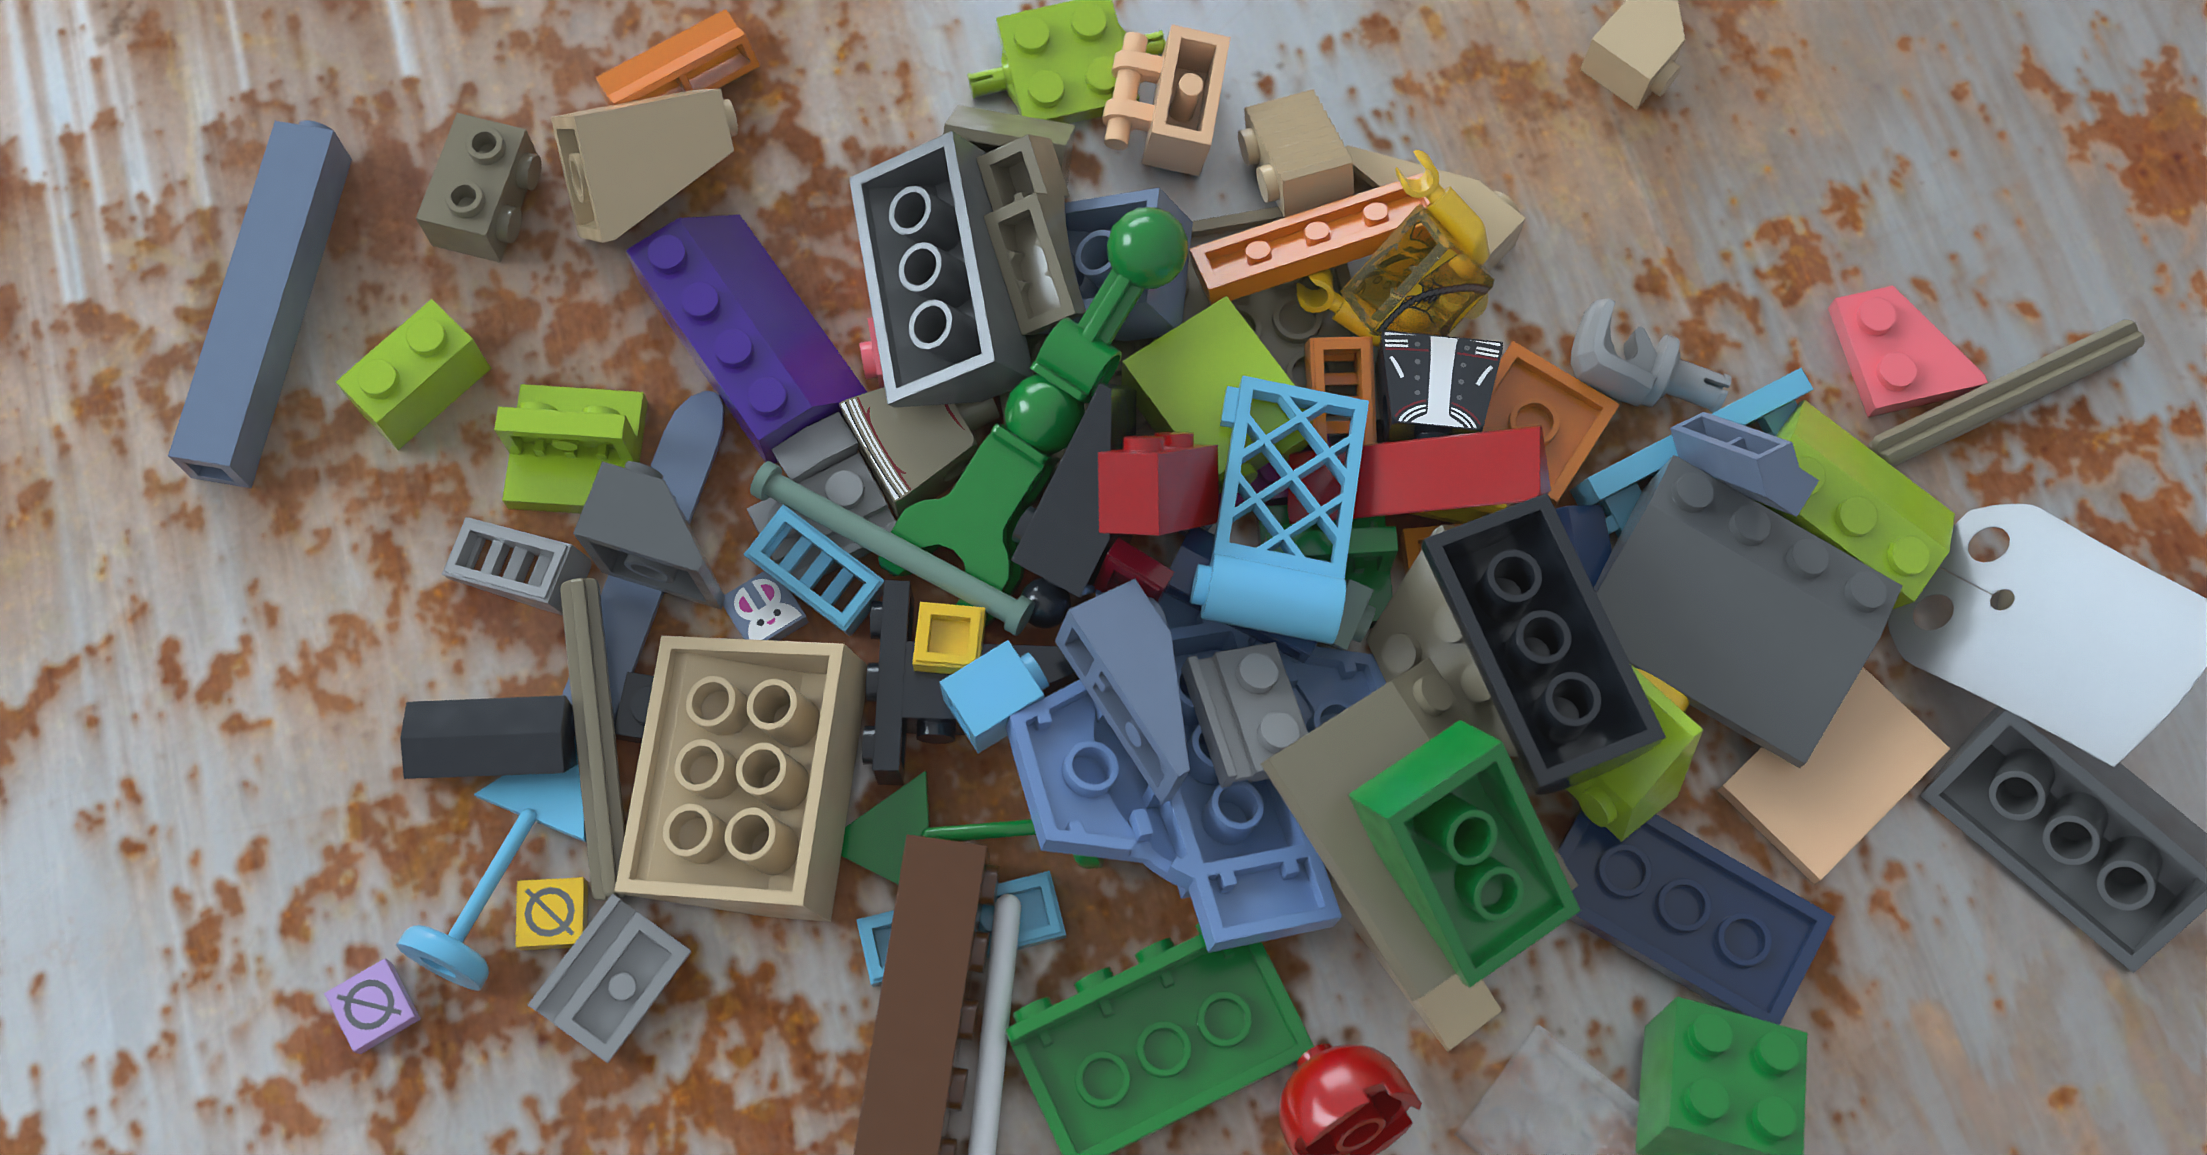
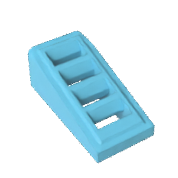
M784 504L744 553L746 558L849 637L870 613L872 601H879L883 596L884 580ZM794 529L802 536L778 565L770 557L791 530ZM814 545L822 552L801 579L798 580L791 573ZM835 561L843 568L824 593L819 596L812 590ZM856 577L863 585L841 613L833 606Z

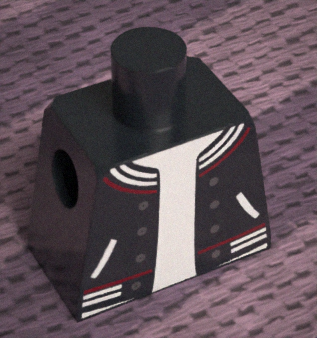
M1382 330L1375 359V376L1384 443L1482 432L1503 351V342Z

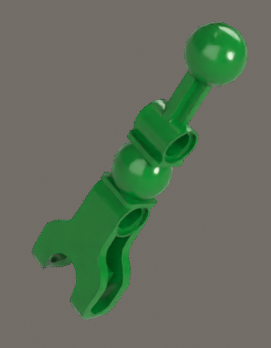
M1140 207L1124 214L1112 226L1107 242L1108 260L1112 270L1080 322L1076 323L1067 317L1062 319L1053 328L1044 341L1036 360L1030 367L1037 374L1022 380L1009 394L1005 408L1006 425L999 423L994 425L991 433L983 441L952 491L940 499L923 500L906 508L893 527L892 534L930 554H933L939 547L943 546L953 549L963 560L966 573L1012 597L1024 577V567L1011 561L1019 545L1012 541L1013 532L1026 509L1033 506L1047 483L1053 468L1058 463L1060 458L1054 454L1068 447L1085 413L1084 403L1089 404L1099 384H1108L1117 370L1122 353L1110 344L1145 289H1157L1170 283L1183 270L1188 256V238L1182 224L1168 211L1157 207ZM881 556L878 557L880 567L894 577L913 574ZM959 599V601L956 604L962 606H973L963 601L962 599ZM986 613L985 628L996 620L995 617Z

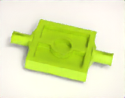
M1072 0L996 17V29L1002 48L1001 67L967 73L973 99L1007 90L1008 96L1017 106L1020 116L1066 124L1103 116L1105 103L1113 98L1116 78L1112 75L1114 56L1122 50L1126 34L1118 22L1112 0ZM1158 30L1157 32L1144 34L1148 38L1146 53L1157 56L1162 55L1166 44L1163 31Z

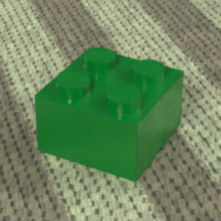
M1677 996L1644 1028L1635 1154L1804 1155L1808 1033Z

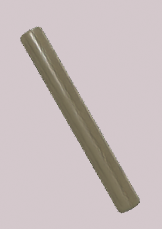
M2124 319L1876 435L1868 444V448L1895 467L2135 354L2145 343L2144 335L2138 331L2134 321Z
M575 578L562 583L560 594L591 892L595 900L606 901L612 893L619 899L627 896L614 892L626 829L600 587L596 579Z

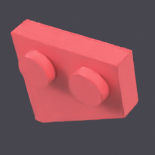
M1893 285L1835 298L1828 307L1868 418L1957 398L1988 383L1985 374Z

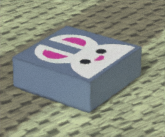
M765 571L724 595L723 607L743 639L780 641L809 623L792 593Z

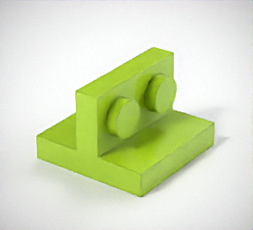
M520 384L517 408L498 406L494 429L509 452L502 498L506 507L518 510L581 514L602 461L623 468L627 461L640 463L648 405L644 392Z

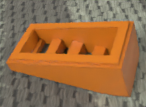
M1373 336L1309 338L1304 344L1307 388L1325 392V386L1356 385V396L1348 397L1369 401L1363 445L1377 444ZM1324 362H1353L1354 372L1324 373ZM1323 413L1314 419L1312 426L1327 444V434H1348L1350 421H1326V413Z

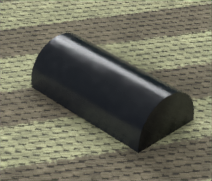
M1547 493L1423 540L1421 549L1536 795L1558 792L1605 774L1643 755L1666 738Z

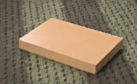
M1863 667L1804 766L1798 768L1761 747L1717 791L1813 884H1816L1916 785L1950 748Z

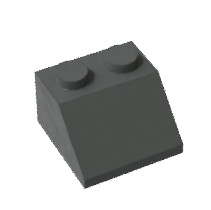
M602 461L573 532L603 574L721 610L725 596L688 520L675 500L676 497L671 493L665 480H663V475L650 466L634 461H627L624 468Z

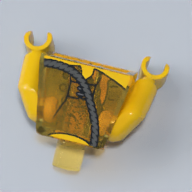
M1421 150L1413 152L1420 163L1426 168L1422 177L1415 180L1407 179L1398 167L1395 168V172L1401 186L1408 195L1415 198L1425 197L1430 202L1427 208L1418 204L1342 288L1340 292L1343 296L1334 291L1333 275L1329 269L1308 275L1316 286L1322 287L1321 289L1310 290L1304 285L1296 283L1297 298L1300 306L1305 311L1320 313L1327 309L1334 313L1332 320L1358 337L1373 336V346L1376 347L1379 346L1382 330L1447 336L1463 318L1472 320L1484 313L1489 301L1488 292L1494 285L1495 279L1484 265L1490 256L1483 221L1451 186L1444 189L1439 184V172L1429 155Z

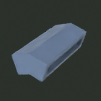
M1702 412L1670 428L1679 458L1745 496L1796 517L1819 482L1818 479L1799 467L1793 442L1706 412Z

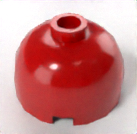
M1324 1043L1309 1049L1297 1061L1298 1068L1286 1082L1281 1094L1279 1125L1286 1144L1293 1155H1377L1407 1132L1413 1124L1407 1114V1110L1411 1106L1420 1111L1422 1103L1405 1075L1389 1056L1374 1047L1355 1044L1333 1047L1329 1043Z

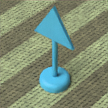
M576 738L577 765L565 773L503 775L474 794L481 800L518 814L519 817L449 934L447 935L423 925H414L402 934L396 946L408 958L457 985L471 990H481L488 978L489 966L481 955L463 942L535 822L586 842Z

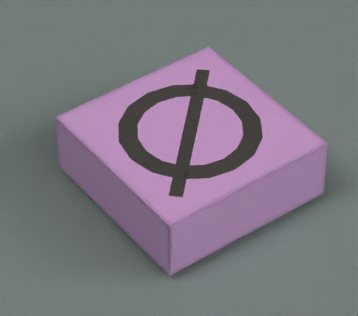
M387 959L379 961L324 993L353 1052L358 1054L364 1053L421 1020L394 965Z

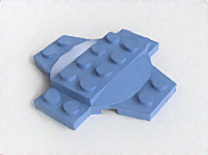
M1097 589L1095 591L1096 597L1103 594ZM1164 593L1159 605L1164 611L1167 625L1172 635L1190 769L1173 799L1164 804L1160 803L1080 680L1010 716L1005 728L1040 850L1143 863L1154 873L1177 885L1181 899L1191 897L1208 953L1334 927L1342 918L1323 861L1272 781L1265 779L1249 783L1247 779L1233 782L1231 786L1221 788L1181 671L1187 657L1197 656L1198 659L1213 657L1215 652L1256 646L1264 643L1225 623L1201 619V611ZM1315 646L1311 656L1305 663H1302L1279 651L1308 733L1386 684L1373 654Z

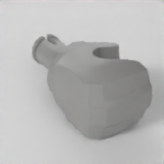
M1609 298L1598 299L1586 309L1578 326L1571 350V366L1575 378L1609 398L1637 407L1642 404L1651 408L1659 398H1663L1665 394L1706 408L1712 413L1720 410L1728 394V391L1723 390V387L1728 388L1730 386V375L1720 374L1680 359V340L1674 336L1664 335L1654 349L1643 327H1638L1624 343L1626 360L1622 359L1617 355L1611 340L1610 324L1615 301Z

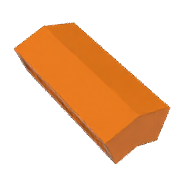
M724 9L595 78L602 96L610 106L690 90L718 89L754 70L760 64L746 34L736 25L728 11Z

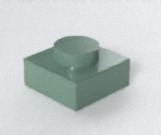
M1351 579L1346 580L1345 604L1337 637L1333 644H1324L1335 649L1348 650L1352 640L1360 643L1364 639L1376 610L1375 607L1368 605L1373 589Z

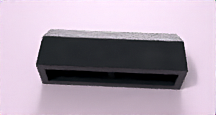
M566 695L406 702L400 736L404 779L565 773L577 765L572 704Z

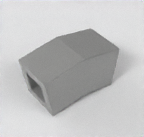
M837 412L802 429L771 450L789 479L799 483L856 455L858 441L841 414Z

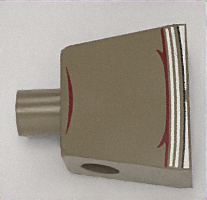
M885 387L839 403L842 418L858 441V451L897 519L909 506L923 500L935 499L958 482L978 450V444L972 432L1000 418L993 398L974 403L892 407L887 404Z

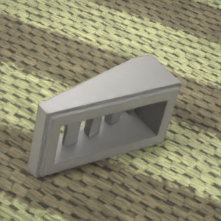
M466 517L442 575L448 579L541 610L563 615L560 587L563 582L568 580L587 578L591 568V559L572 544ZM486 539L493 541L481 571L474 570ZM510 547L514 548L504 575L500 577L499 574ZM534 556H538L528 584L523 583Z

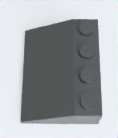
M1673 455L1644 487L1594 586V590L1621 646L1634 668L1641 669L1659 678L1683 693L1688 698L1689 705L1798 768L1804 766L1879 641L1902 588V585L1676 455Z

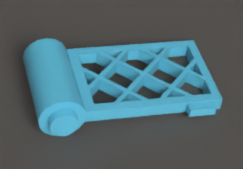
M1242 376L1239 388L1227 386L1220 426L1232 428L1211 562L1210 566L1197 565L1190 603L1202 605L1201 619L1327 644L1335 642L1345 604L1346 580L1344 578L1368 412V400L1248 376ZM1252 398L1277 403L1290 420L1266 435L1250 415ZM1299 408H1304V409H1307V410H1305L1304 412H1301V410H1300ZM1323 413L1351 418L1348 437L1332 447L1326 444L1310 423V421ZM1298 430L1317 456L1293 471L1273 444ZM1247 433L1254 443L1244 448ZM1346 451L1345 463L1343 465L1337 456ZM1262 452L1281 479L1256 493L1240 473L1241 464ZM1325 465L1341 485V491L1339 496L1320 506L1301 479ZM1289 487L1309 515L1284 530L1264 503ZM1238 491L1245 502L1235 507ZM1338 510L1335 525L1328 515ZM1250 511L1254 512L1273 537L1257 548L1229 542L1232 523ZM1317 524L1333 544L1331 562L1306 558L1292 538ZM1280 547L1284 553L1275 552L1274 550Z

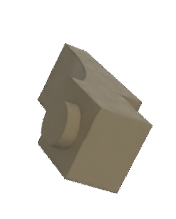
M1027 134L977 157L976 160L993 212L983 217L1021 334L1036 335L1055 327L1064 318L1068 317L1072 320L1084 315L1086 310L1073 266L1066 227L1065 199L1070 197L1051 138Z

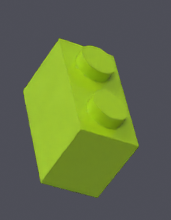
M431 299L336 381V384L355 408L399 450L483 377L491 367L473 338Z

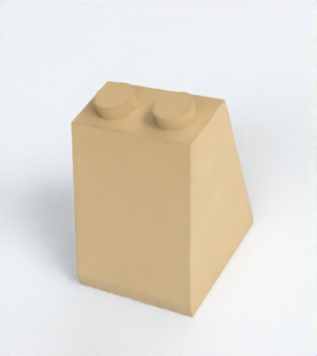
M721 89L690 90L551 117L578 237L602 243L616 240L734 151L731 137L736 136L738 133L737 118L731 101L729 99L723 100Z

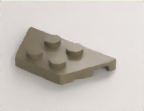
M1442 524L1434 529L1431 536L1454 528L1455 525ZM1421 550L1366 638L1386 684L1429 657L1441 676L1449 684L1452 693L1475 728L1503 741L1509 756L1518 757L1425 555Z

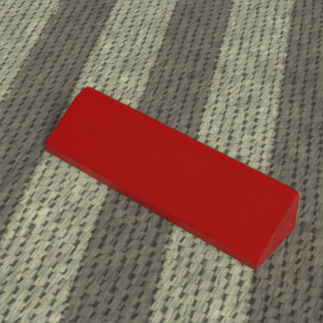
M1542 426L1363 445L1353 518L1521 503L1542 494H1548L1551 491ZM1314 450L1292 453L1289 455V465L1294 471L1316 457L1317 454ZM1346 451L1337 456L1343 465L1345 463ZM1325 465L1301 479L1320 506L1325 505L1340 495L1341 485ZM1288 487L1289 523L1295 524L1309 515V513ZM1338 510L1328 515L1331 520L1337 519Z

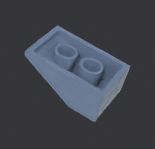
M1160 187L1065 203L1069 247L1085 310L1088 309L1112 270L1108 260L1107 242L1112 226L1124 214L1140 207H1157L1170 212L1182 224L1187 235L1188 256L1183 270L1170 283L1157 289H1145L1115 336L1114 340L1117 341L1161 337L1182 324L1193 222ZM1083 315L1072 320L1079 323ZM1050 328L1038 334L1049 335L1053 328Z

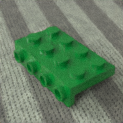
M1198 923L1195 925V928L1199 935L1175 946L1171 937L1162 939L1135 954L1138 962L1137 965L1115 976L1110 967L1100 969L1074 984L1078 994L1055 1005L1052 1004L1049 997H1044L1020 1008L1012 1014L1016 1024L1005 1030L1008 1041L1062 1155H1112L1296 1063L1306 1051L1315 1047L1262 942L1208 953Z

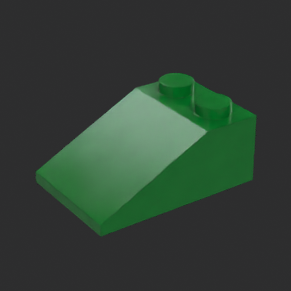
M1459 720L1348 794L1376 853L1462 983L1467 987L1471 988L1581 911L1503 741Z

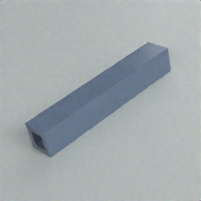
M309 120L301 121L299 124L274 122L168 457L192 479L252 488L352 161L335 131L319 122Z

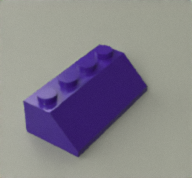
M740 214L678 218L626 249L639 283L713 389L719 394L720 399L764 462L777 463L778 459L771 449L802 429L837 412L841 414L840 402L868 393Z

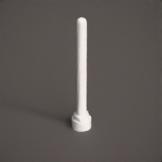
M1012 894L1000 896L994 908L968 1155H996L1008 1040L1005 1030L1009 1028L1021 916V903Z

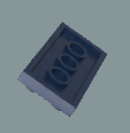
M1580 808L1557 849L1567 869L1578 884L1572 890V893L1581 911L1571 917L1570 920L1722 1009L1780 1025L1835 918L1830 913L1657 814L1621 842L1607 827H1600L1593 823Z

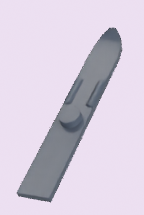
M703 391L689 397L674 412L663 432L650 466L663 475V480H665L671 493L676 497L675 500L689 524L692 521L718 452L724 430L725 410L719 394L713 391ZM608 575L600 596L615 724L627 672L634 673L664 592ZM568 678L562 695H566L572 704L570 681Z

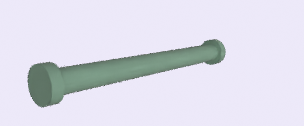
M770 461L765 462L753 478L750 493L756 498L765 501L770 497L975 607H985L986 613L1005 622L1004 630L1015 636H1018L1027 625L1033 613L1035 601L1023 595L1018 600L783 476L782 468Z

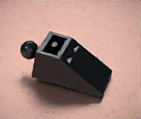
M1099 384L1037 509L1032 506L1028 507L1013 532L1012 541L1019 545L1011 561L1043 577L1031 581L1021 593V596L1023 595L1035 601V607L1028 622L1037 628H1053L1064 621L1068 610L1071 608L1069 592L1078 597L1094 593L1096 591L1095 586H1093L1111 547L1118 537L1129 544L1134 535L1099 533L1098 452L1124 449L1123 437L1136 436L1137 391L1126 385Z

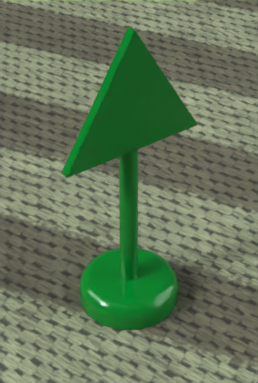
M924 771L845 827L841 856L899 884L907 834L959 842L1036 835L1032 819L930 827L927 771ZM1073 854L1076 863L1082 868L1093 869L1104 866V858Z

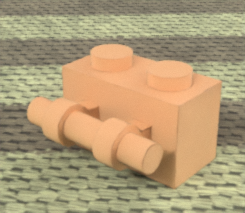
M1172 24L1162 56L1146 53L1148 38L1144 34L1139 32L1126 33L1122 50L1115 54L1112 75L1116 78L1113 98L1105 103L1102 118L1103 123L1107 126L1104 144L1110 149L1124 150L1128 147L1131 131L1135 129L1146 131L1147 136L1141 164L1200 176L1212 144L1231 37ZM1146 81L1156 84L1153 104L1137 101L1140 83Z

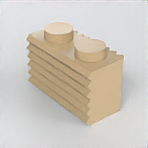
M1314 89L1244 108L1246 129L1238 131V143L1242 158L1247 166L1257 164L1256 174L1261 195L1266 203L1276 201L1284 218L1354 195L1352 156L1348 153L1347 146L1344 147L1343 139L1340 140L1339 132H1336L1335 125H1332L1331 118H1328L1327 111L1324 110L1323 104L1320 103Z

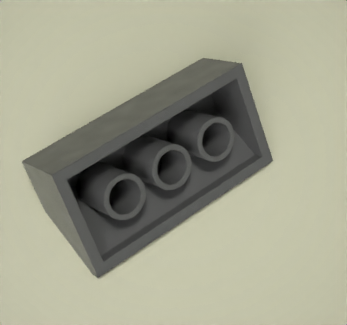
M953 131L849 178L887 404L892 407L983 402L1013 390L1022 380L1033 375V370L1030 369L1032 364L1026 335L1021 334L983 217L993 212L976 160L977 157L986 154V152Z
M1996 706L1975 727L1920 794L1922 798L2133 973L2207 909V833L2121 763L2113 767L2004 708Z

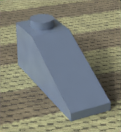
M1133 579L1069 609L1055 642L1160 803L1164 804L1173 799L1190 771L1172 635L1161 606L1153 598H1148L1136 579Z

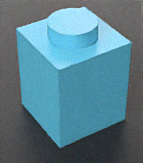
M1009 640L940 681L944 702L977 753L982 752L1008 736L1005 727L1010 716L1043 699L1044 693L1042 690L1049 687L1043 671L1030 653H1026L1019 657Z

